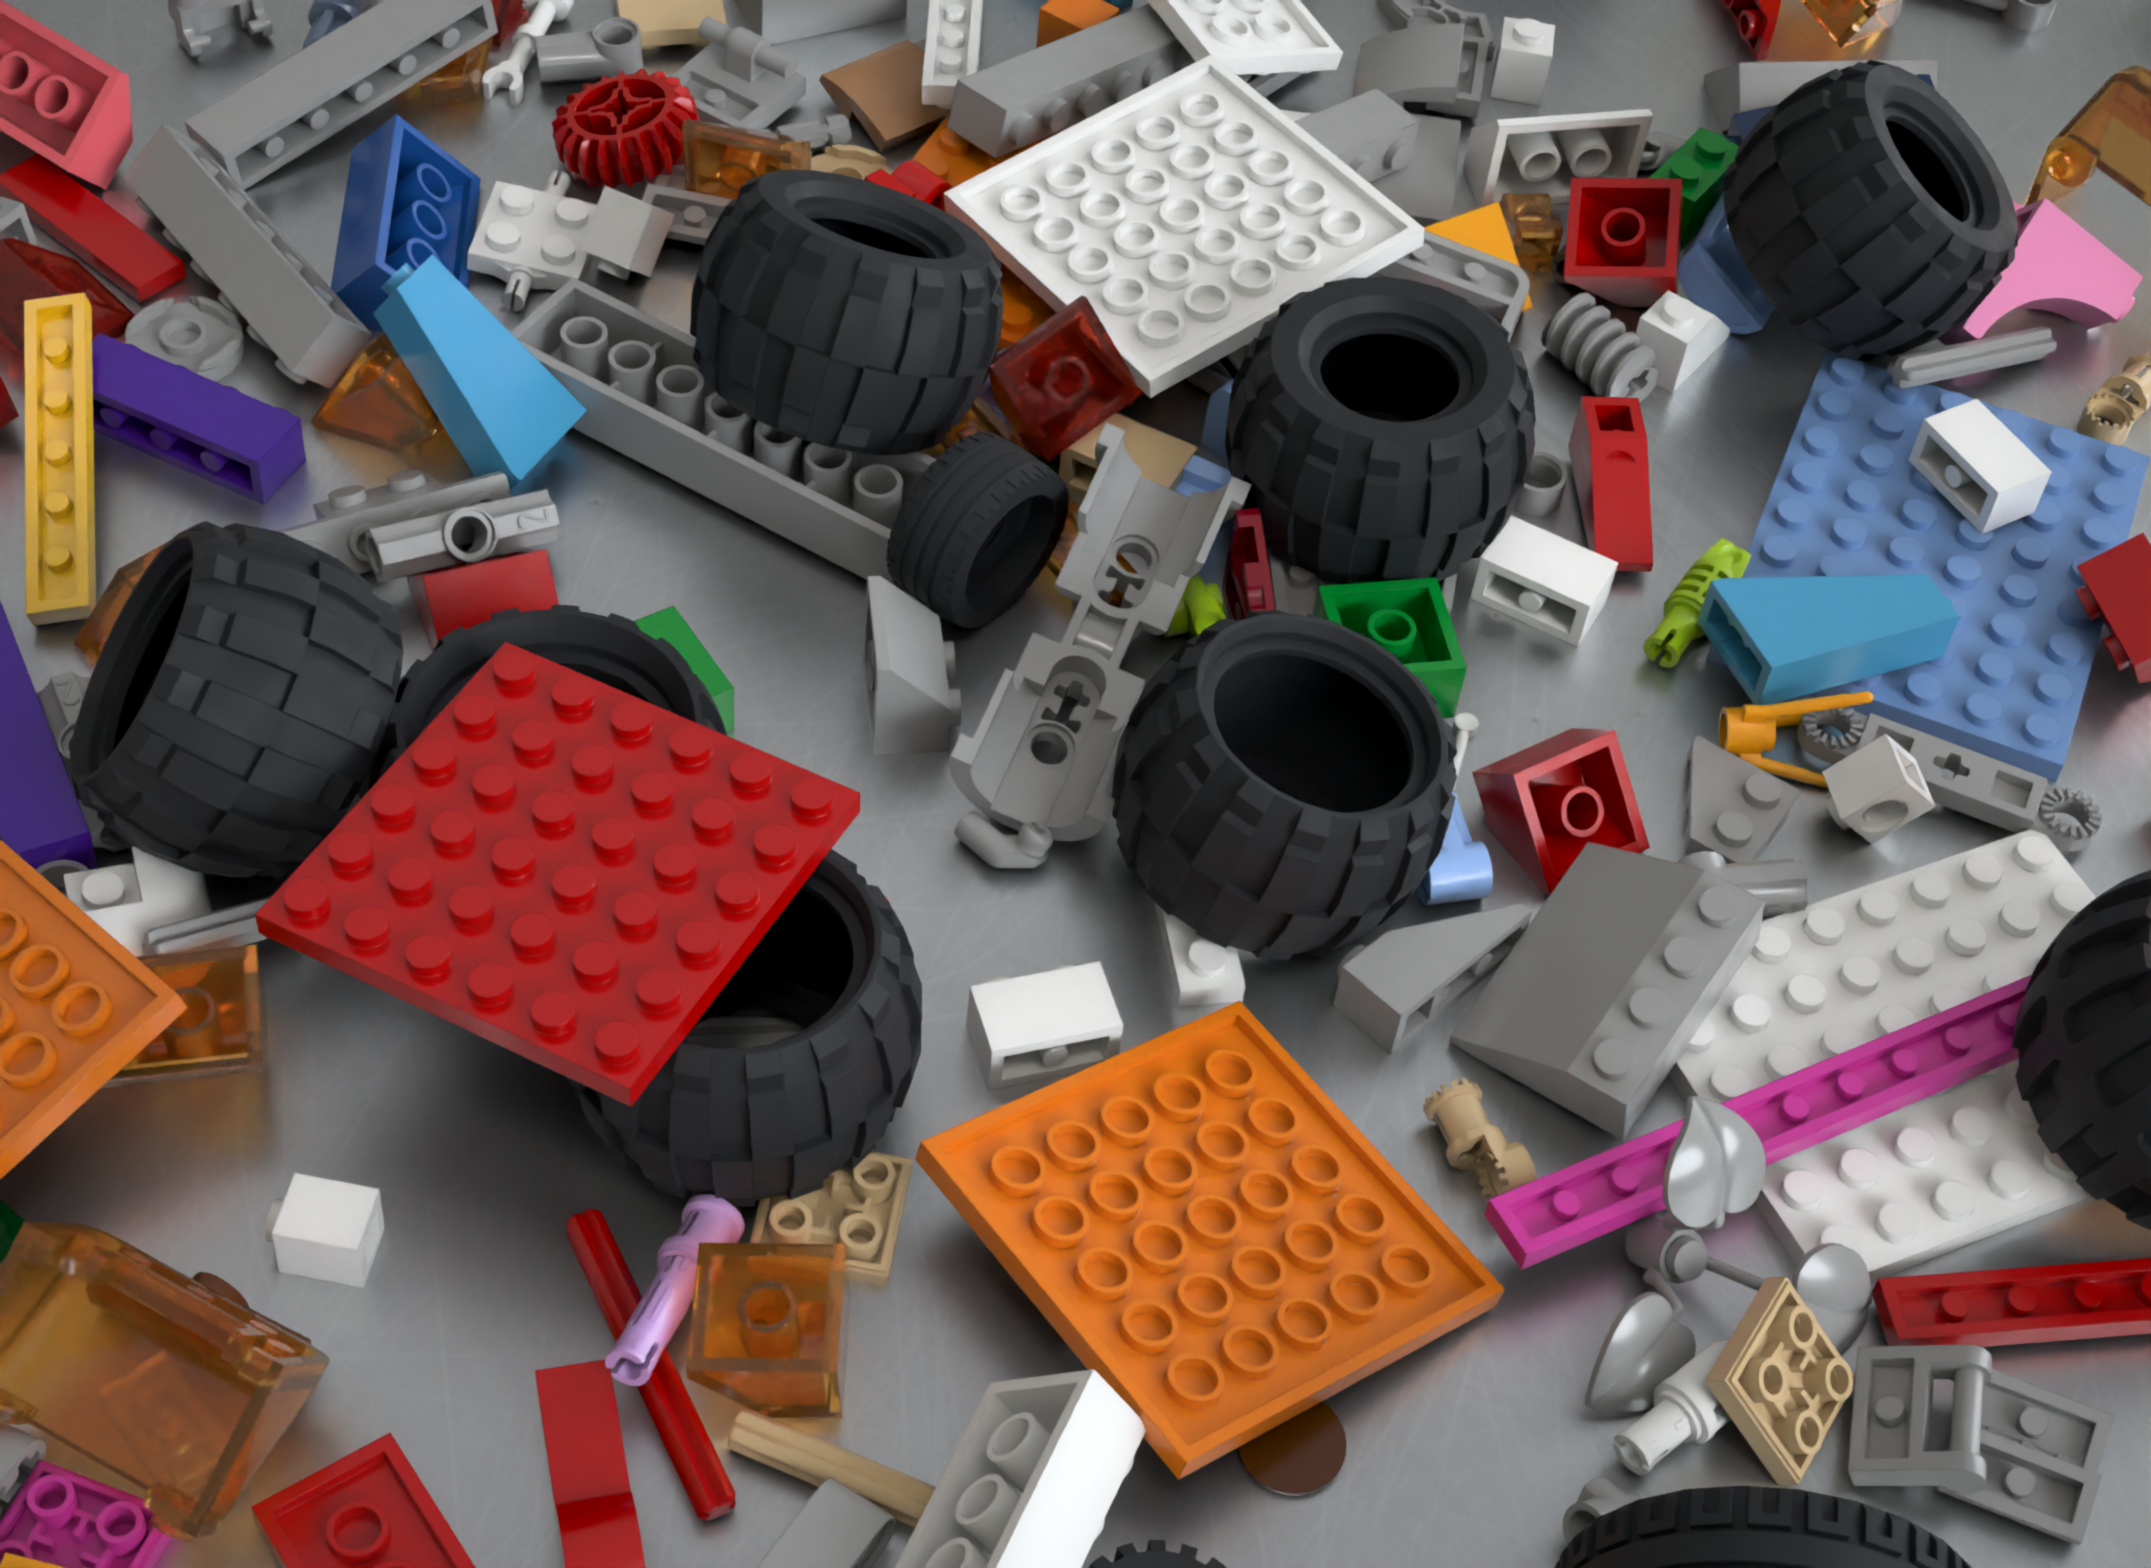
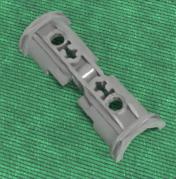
M1107 422L1095 446V459L1098 469L1078 510L1077 525L1079 532L1055 582V587L1059 594L1073 599L1074 614L1062 641L1058 643L1032 632L1015 671L1013 672L1005 668L974 737L971 738L961 733L949 760V768L955 784L963 795L978 809L994 820L1017 831L1020 830L1023 824L1040 823L1050 830L1055 841L1087 839L1098 834L1105 827L1115 804V799L1106 796L1105 793L1114 774L1118 741L1146 681L1119 669L1131 640L1138 637L1144 630L1154 635L1167 632L1189 579L1202 569L1221 524L1233 518L1235 510L1242 508L1252 485L1232 476L1226 485L1217 490L1202 493L1193 492L1191 497H1188L1141 477L1143 471L1135 464L1127 452L1124 442L1125 430ZM1125 552L1135 553L1145 560L1148 570L1142 573L1127 572L1118 564L1116 556ZM1114 589L1125 593L1119 608L1108 604ZM1066 696H1070L1078 701L1065 726L1055 720L1062 702ZM1038 741H1050L1062 750L1064 760L1053 765L1044 764L1033 756L1030 746Z

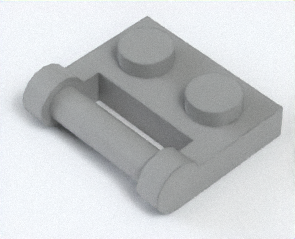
M1966 1344L1857 1347L1848 1473L1853 1485L1944 1486L1951 1491L1967 1494L1983 1490L1986 1487L1987 1462L1980 1456L1983 1385L1991 1380L1992 1355L1989 1351L1979 1346ZM1934 1379H1950L1954 1382L1950 1451H1930Z

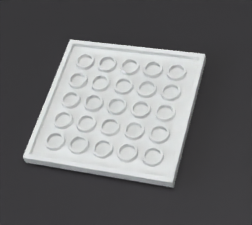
M1212 54L944 192L945 210L978 233L1004 265L1149 398L1252 342L1254 337L1258 338L1264 323L1277 316L1280 305L1298 293L1316 290L1323 287L1326 282L1352 277L1366 278L1424 245V227Z

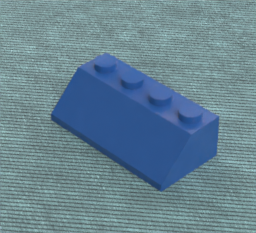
M397 114L352 149L331 281V289L364 325L373 331H384L373 314L389 297L381 287L406 262L416 270L433 254L468 289L470 270H467V255L474 238L481 178Z

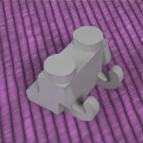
M168 0L169 15L174 20L177 38L191 57L202 54L203 48L211 46L209 35L201 33L219 27L238 23L241 29L248 28L251 35L259 33L263 37L273 34L272 24L264 10L263 0Z

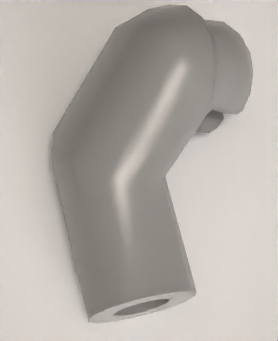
M1658 131L1649 133L1639 169L1651 171L1659 168L1687 140Z
M976 811L966 814L958 822L954 831L955 836L994 868H1035L1048 859L1049 854L1047 850L1053 843V836L1050 830L1040 823L1023 824L1019 830V835H1003Z

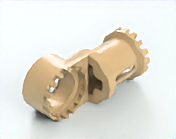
M2149 351L2144 352L2142 355H2132L2124 364L2123 373L2110 376L2102 387L2089 397L2077 424L2080 434L2113 445L2121 446L2124 444L2132 425L2150 407L2151 355H2149ZM2145 367L2150 368L2141 378L2136 376ZM2132 395L2134 400L2129 402L2127 399ZM2101 418L2113 422V426H2109V422L2105 421L2104 424L2101 423Z
M1462 1078L1457 1083L1455 1079L1450 1081L1451 1088L1447 1089L1446 1085L1443 1084L1440 1086L1442 1093L1434 1091L1431 1093L1433 1097H1426L1423 1111L1428 1120L1438 1124L1448 1144L1446 1157L1450 1165L1457 1167L1459 1170L1473 1169L1478 1178L1479 1186L1483 1188V1197L1491 1196L1493 1198L1537 1180L1534 1164L1524 1145L1519 1141L1508 1143L1502 1129L1496 1125H1491L1480 1103L1482 1090L1477 1082L1472 1083L1470 1079L1467 1081L1466 1078Z

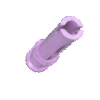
M699 1194L692 1197L682 1211L683 1224L677 1235L667 1238L657 1252V1267L659 1270L656 1273V1277L628 1320L621 1336L605 1357L606 1368H614L611 1375L621 1383L629 1386L646 1384L664 1348L670 1342L685 1316L694 1296L712 1287L720 1275L721 1264L719 1260L726 1249L735 1246L743 1235L745 1223L742 1215L734 1205L725 1199L716 1198L712 1194Z

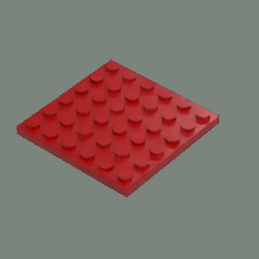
M505 642L257 911L255 917L258 931L268 938L632 1107L859 814L860 792Z

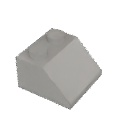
M867 576L863 664L873 754L948 751L950 726L961 725L960 689L949 688L948 679L955 678L953 641L943 642L940 616L883 577Z

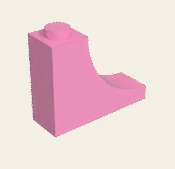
M2044 198L2016 211L2018 246L2015 248V260L2008 268L2001 272L2002 279L1970 316L1937 339L1945 346L1981 339L1986 331L2004 314L2013 309L2024 308L2041 309L2063 315L2087 330L2109 322L2116 323L2134 305L2135 297L2132 294L2143 276L2049 200Z

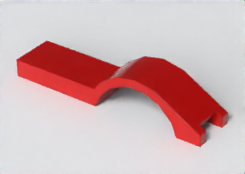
M605 1359L535 1370L555 1516L560 1532L565 1568H646L636 1508L630 1489L611 1368H606Z

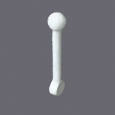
M1465 712L1456 715L1453 723L1457 754L1453 760L1457 779L1468 739L1475 736L1479 725L1477 717Z

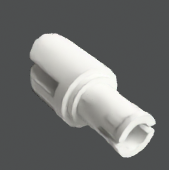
M1729 1340L1713 1342L1673 1375L1659 1383L1653 1392L1654 1407L1625 1431L1619 1432L1614 1437L1616 1442L1613 1445L1616 1454L1629 1470L1639 1475H1645L1652 1470L1656 1463L1682 1442L1697 1446L1704 1444L1731 1420L1705 1383L1706 1377Z

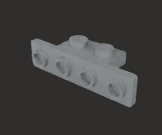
M407 470L389 476L387 478V485L365 490L364 486L353 485L336 489L328 494L329 500L313 504L317 520L278 530V532L338 558L357 574L373 570L370 567L365 548L366 529L432 515L448 509L467 507L511 497L507 476L501 471L444 485L430 473L424 474L422 470ZM458 519L451 531L452 540L456 547L474 541L472 526L466 520Z

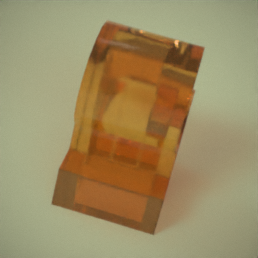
M1504 193L1501 197L1500 207L1520 268L1523 271H1550V263L1558 253L1564 229L1560 215L1552 214V203L1549 194ZM1522 242L1531 243L1537 246L1541 252L1536 255L1520 253Z

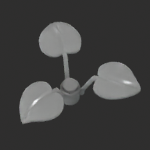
M1688 1096L1683 1125L1670 1151L1663 1177V1201L1669 1213H1666L1664 1216L1654 1213L1632 1223L1625 1239L1627 1257L1633 1264L1647 1270L1643 1280L1655 1287L1659 1294L1646 1292L1635 1297L1622 1309L1613 1322L1596 1359L1584 1404L1593 1410H1651L1654 1407L1653 1392L1655 1387L1695 1357L1696 1343L1693 1332L1688 1327L1678 1323L1684 1313V1306L1667 1281L1676 1284L1692 1281L1698 1278L1705 1269L1757 1291L1765 1280L1708 1256L1707 1248L1701 1236L1694 1231L1720 1228L1725 1221V1212L1737 1213L1748 1209L1757 1199L1764 1182L1766 1157L1760 1138L1741 1116L1721 1104L1699 1096ZM1820 1244L1801 1258L1793 1273L1792 1286L1806 1306L1811 1309L1817 1322L1834 1347L1841 1353L1857 1339L1869 1316L1868 1307L1872 1303L1871 1281L1868 1268L1857 1252L1842 1244Z

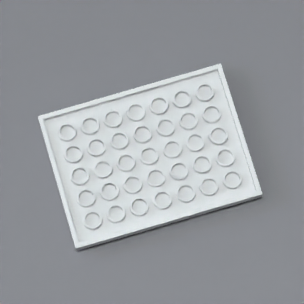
M2029 829L1807 905L1805 910L1784 913L1766 919L1761 923L1759 940L1670 1070L1668 1076L1686 1102L1688 1096H1699L1720 1104L2032 975L2038 962L2055 937L2078 912L2096 897L2048 836ZM2016 1059L1767 1165L1764 1182L1754 1204L1796 1266L1807 1252L1820 1244H1842L1854 1250L1862 1257L1868 1268L1872 1283L1877 1281L1878 1278L1893 1275L2092 1196L2075 1182L2078 1178L2057 1153H2050L2037 1133L2040 1126L2029 1102L2022 1101L2015 1075L2019 1067V1059Z

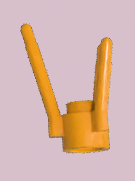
M1869 691L1768 705L1744 704L1743 707H1723L1718 727L1719 746L1768 773L1828 788L1823 775L1762 757V752L1773 751L1776 741V727L1799 725L1803 713L1871 703L1873 701V694Z

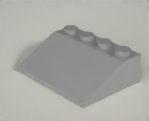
M1587 842L1450 1035V1043L1623 1141L1759 940L1765 900L1706 869Z

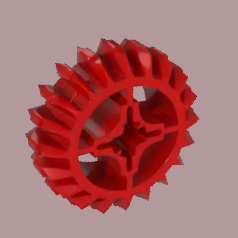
M639 69L635 74H625L621 70L618 76L607 78L602 75L601 81L593 85L582 84L581 93H571L566 96L567 104L561 105L556 109L557 118L552 122L554 131L552 136L559 161L563 163L565 171L571 172L574 181H586L589 188L597 187L603 183L612 189L622 184H627L632 189L635 183L647 181L652 184L653 177L659 174L671 175L673 165L687 163V154L697 149L696 139L701 136L699 129L701 122L695 100L690 95L688 87L682 86L677 77L667 78L663 71H656L648 75L645 69Z

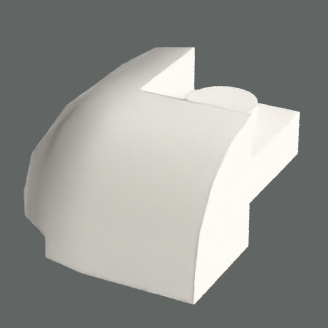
M131 847L133 863L63 874L67 898L162 979L179 996L185 994L184 986L205 970L211 957L216 958V954H212L170 967L156 969L151 966L148 957L145 956L142 945L144 944V934L149 929L212 912L204 873L188 870L145 853L137 847Z

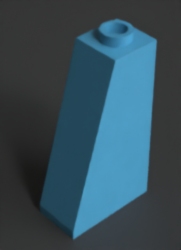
M433 254L416 270L406 262L381 287L389 297L373 314L473 475L478 477L501 471L507 476L509 488L512 489L582 417L587 409Z
M1928 574L1720 578L1711 581L1697 623L1754 705H1768L1941 658L1946 651L1960 616L1956 612L1951 600L1944 596Z

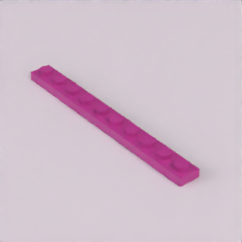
M2032 975L1720 1104L1736 1112L1754 1129L1764 1148L1766 1166L2019 1059L2018 1049L2012 1047L2014 1026L2018 1010ZM1684 1119L1489 1199L1484 1215L1520 1269L1532 1266L1666 1209L1662 1193L1664 1171L1670 1151L1679 1135Z

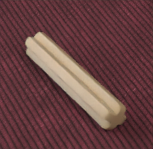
M742 1409L735 1417L729 1430L728 1446L732 1451L817 1487H820L827 1479L834 1478L896 1517V1520L912 1527H916L936 1488L933 1485L752 1409Z

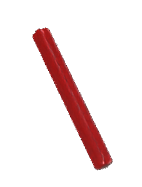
M589 1208L581 1214H573L566 1221V1236L614 1339L617 1341L642 1296L602 1212ZM665 1347L646 1384L637 1386L697 1516L703 1521H712L719 1516L730 1513L735 1508L736 1492Z

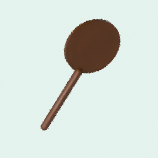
M1322 1401L1237 1448L1243 1467L1259 1485L1281 1495L1304 1496L1323 1489L1338 1475L1346 1456V1436L1337 1415Z

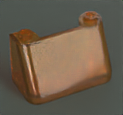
M24 1222L0 1267V1431L5 1423L15 1425L31 1424L147 1491L143 1503L154 1513L150 1520L151 1525L160 1532L177 1540L192 1542L194 1538L209 1536L216 1532L314 1393L330 1363V1359L326 1354L304 1340L129 1243L85 1224Z

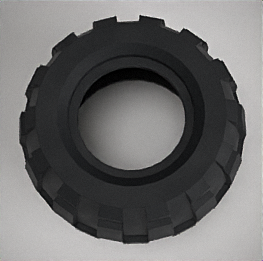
M1869 60L1867 63L1858 62L1853 67L1849 66L1842 70L1836 68L1804 83L1759 120L1739 146L1735 161L1728 165L1723 178L1725 191L1723 200L1728 228L1735 247L1759 288L1774 307L1807 338L1826 350L1852 360L1860 358L1871 362L1882 358L1886 354L1892 357L1936 340L1975 311L2002 279L2001 272L2008 268L2015 260V248L2018 246L2017 216L2012 197L1992 156L1965 119L1935 89L1916 75L1884 62Z
M799 169L770 172L749 179L741 186L738 198L733 199L725 206L706 239L692 290L690 334L696 337L693 360L699 366L698 371L710 386L732 406L757 421L800 439L831 448L875 455H902L932 448L944 442L947 433L951 432L952 427L961 422L987 380L1001 338L1004 299L1002 298L1003 288L1000 285L1003 275L1000 270L1001 263L986 241L972 228L941 209L910 195L865 180L828 172Z
M1352 277L1326 282L1323 287L1316 290L1300 292L1281 304L1279 314L1270 319V321H1266L1258 338H1253L1233 381L1225 436V449L1231 477L1233 476L1252 484L1241 509L1259 508L1264 536L1270 541L1269 550L1289 565L1299 566L1318 575V579L1336 584L1434 577L1441 581L1459 573L1462 563L1472 558H1479L1504 528L1519 503L1522 488L1528 479L1535 448L1534 426L1536 418L1533 389L1522 352L1511 346L1507 341L1509 332L1491 314L1479 310L1467 302L1466 298L1440 287L1408 279Z
M208 521L198 523L180 532L166 543L140 577L116 619L91 675L77 717L70 749L69 769L76 798L81 800L83 806L96 810L98 819L103 821L106 827L139 850L191 871L234 878L238 876L248 878L254 874L263 878L269 876L277 878L299 866L337 826L349 809L364 782L387 728L398 691L403 660L402 634L393 605L372 593L373 585L338 558L284 533L239 523L221 528Z
M1280 610L1249 611L1246 618L1240 621L1223 618L1204 629L1199 635L1185 642L1146 683L1129 717V721L1118 741L1111 797L1115 799L1112 816L1117 820L1116 826L1120 833L1116 842L1127 867L1137 872L1148 887L1145 893L1168 915L1176 916L1196 930V935L1224 948L1231 946L1252 952L1257 958L1289 961L1292 954L1307 953L1318 958L1340 950L1346 944L1358 941L1377 924H1382L1404 906L1440 853L1456 799L1452 795V791L1457 779L1453 760L1457 754V748L1451 726L1441 718L1436 708L1438 701L1422 680L1405 667L1394 654L1369 637L1367 638L1339 623L1310 614L1307 616L1288 614Z
M832 849L695 1024L696 1026L709 1018L723 1013L740 1010H758L788 1018L803 1027L804 1030L771 1044L747 1048H717L683 1040L632 1107L567 1077L595 1133L626 1167L640 1166L644 1176L652 1179L654 1187L683 1199L691 1194H712L716 1198L725 1199L734 1206H755V1200L787 1195L792 1200L824 1188V1180L828 1179L830 1174L840 1168L853 1170L876 1148V1143L885 1135L889 1122H892L896 1108H902L921 1054L922 983L914 965V953L903 925L880 888L874 885H867L865 877L857 873V865Z

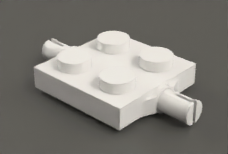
M558 170L551 171L543 191L500 181L495 183L468 251L467 270L493 275L508 283L500 299L501 304L507 310H511L515 298L514 311H521L525 306V300L530 289H552L557 291L572 277L583 281L592 254L580 248L597 204L565 197L567 189L571 184V178L563 171L559 181Z

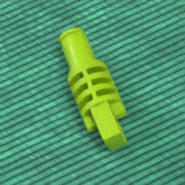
M1721 538L1695 561L1664 602V619L1653 634L1644 642L1643 649L1645 655L1654 662L1659 653L1665 650L1666 653L1659 665L1666 668L1674 667L1693 638L1706 635L1697 621L1710 582L1720 578H1742L1751 554L1742 548L1736 547L1732 542Z

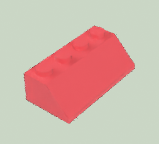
M0 0V130L66 171L106 190L133 143L129 75L3 0Z

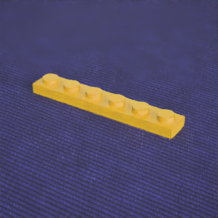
M83 292L24 301L26 615L33 626L96 617L92 306Z

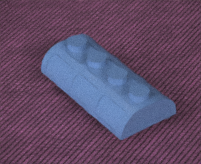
M1723 191L1715 206L1705 218L1703 226L1692 244L1681 258L1678 267L1679 282L1688 295L1689 300L1717 316L1731 329L1730 333L1749 334L1763 329L1775 307L1759 288L1735 247L1727 224L1723 200L1725 191Z

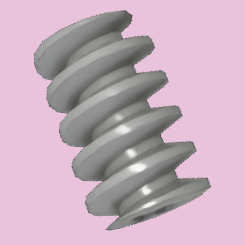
M1588 292L1580 293L1570 299L1553 315L1542 331L1541 342L1543 346L1547 347L1548 352L1556 359H1560L1564 367L1572 373H1576L1577 378L1581 382L1591 386L1592 392L1598 397L1638 398L1639 403H1641L1656 387L1659 379V370L1656 367H1652L1655 360V350L1648 345L1640 346V337L1634 332L1625 333V324L1617 318L1611 319L1610 311L1603 305L1596 306L1595 298Z

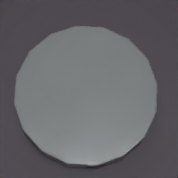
M189 296L190 302L176 304L174 297L158 300L141 309L127 324L125 344H132L146 353L172 364L184 366L191 372L215 382L229 376L243 358L245 340L238 316L223 303L206 297Z

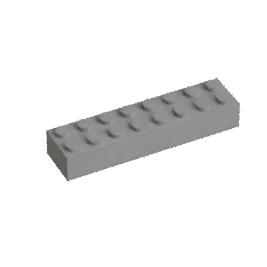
M574 277L569 279L510 332L587 409L572 428L866 580L867 576H881L897 588L900 586L888 571V562L886 561L888 539H890L893 523L904 500H906L910 490L913 489L914 484L921 478L924 471L936 460L935 458L921 451L902 455H875L831 448L800 439L755 420L719 396L698 371L699 366L693 360L696 338Z

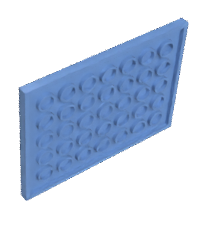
M1826 350L1747 552L1751 554V558L1742 578L1928 574L1944 596L1951 600L1956 612L1960 616L1943 657L1807 695L1817 698L1869 691L1873 694V701L1871 703L1845 708H1853L1856 712L1867 716L1873 713L2056 781L2065 763L2104 624L2101 617L2093 621L2088 619L2074 593L2075 589L2082 586L2077 566L2127 541L2150 456L2132 451L2124 446L2113 445L2077 433L2069 428L2058 427L2022 415L2014 410L2000 408L1980 401L2052 471L2034 513L1981 534L1908 460L1925 418L1974 399L1962 393L1952 392L1930 384L1900 389L1893 385V376L1888 374L1887 370ZM1711 643L1706 660L1728 667Z

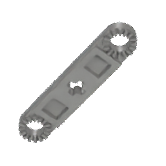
M1838 708L1803 713L1799 722L1797 739L1802 748L1810 755L1831 764H1836L1882 735L1887 734L1916 759L1935 803L2014 833L2031 829L2045 834L2057 849L2064 851L2085 849L2092 843L2100 828L2102 814L2098 813L2100 808L2098 804H2092L2093 799L2090 796L2087 799L2082 797L2083 792L2078 790L2077 794L2072 793L2071 788L2066 787L2064 790L2048 784V779L1873 713H1870L1868 717L1856 712L1853 708ZM1826 724L1833 726L1843 736H1838L1837 740L1835 736L1827 739L1828 734L1824 733L1821 736L1822 731L1820 729L1816 730L1817 725ZM1942 769L1954 772V779L1949 780L1942 777ZM2055 813L2071 815L2081 825L2076 830L2073 825L2067 829L2066 823H2063L2062 826L2059 825L2061 821L2059 818L2054 820Z

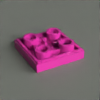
M39 1459L0 1521V1564L6 1552L66 1568H154L178 1529L180 1521L177 1511Z

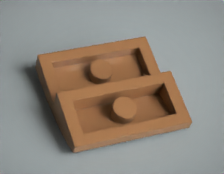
M909 40L902 41L824 73L819 80L841 114L845 115L848 121L858 118L881 153L937 129L951 111V109H943L936 105H922V75L925 51Z

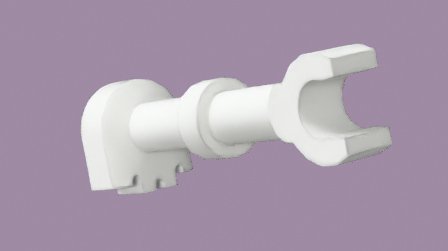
M522 0L524 1L522 9L528 10L527 14L530 18L526 24L520 25L512 37L513 48L506 61L488 69L484 73L482 80L485 99L490 100L494 92L500 88H509L510 105L517 106L523 101V75L532 57L537 56L535 36L545 35L552 22L563 21L572 9L574 0Z

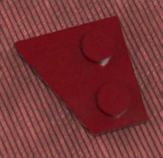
M1259 508L1238 509L1234 512L1221 588L1231 620H1243L1249 611L1275 610Z

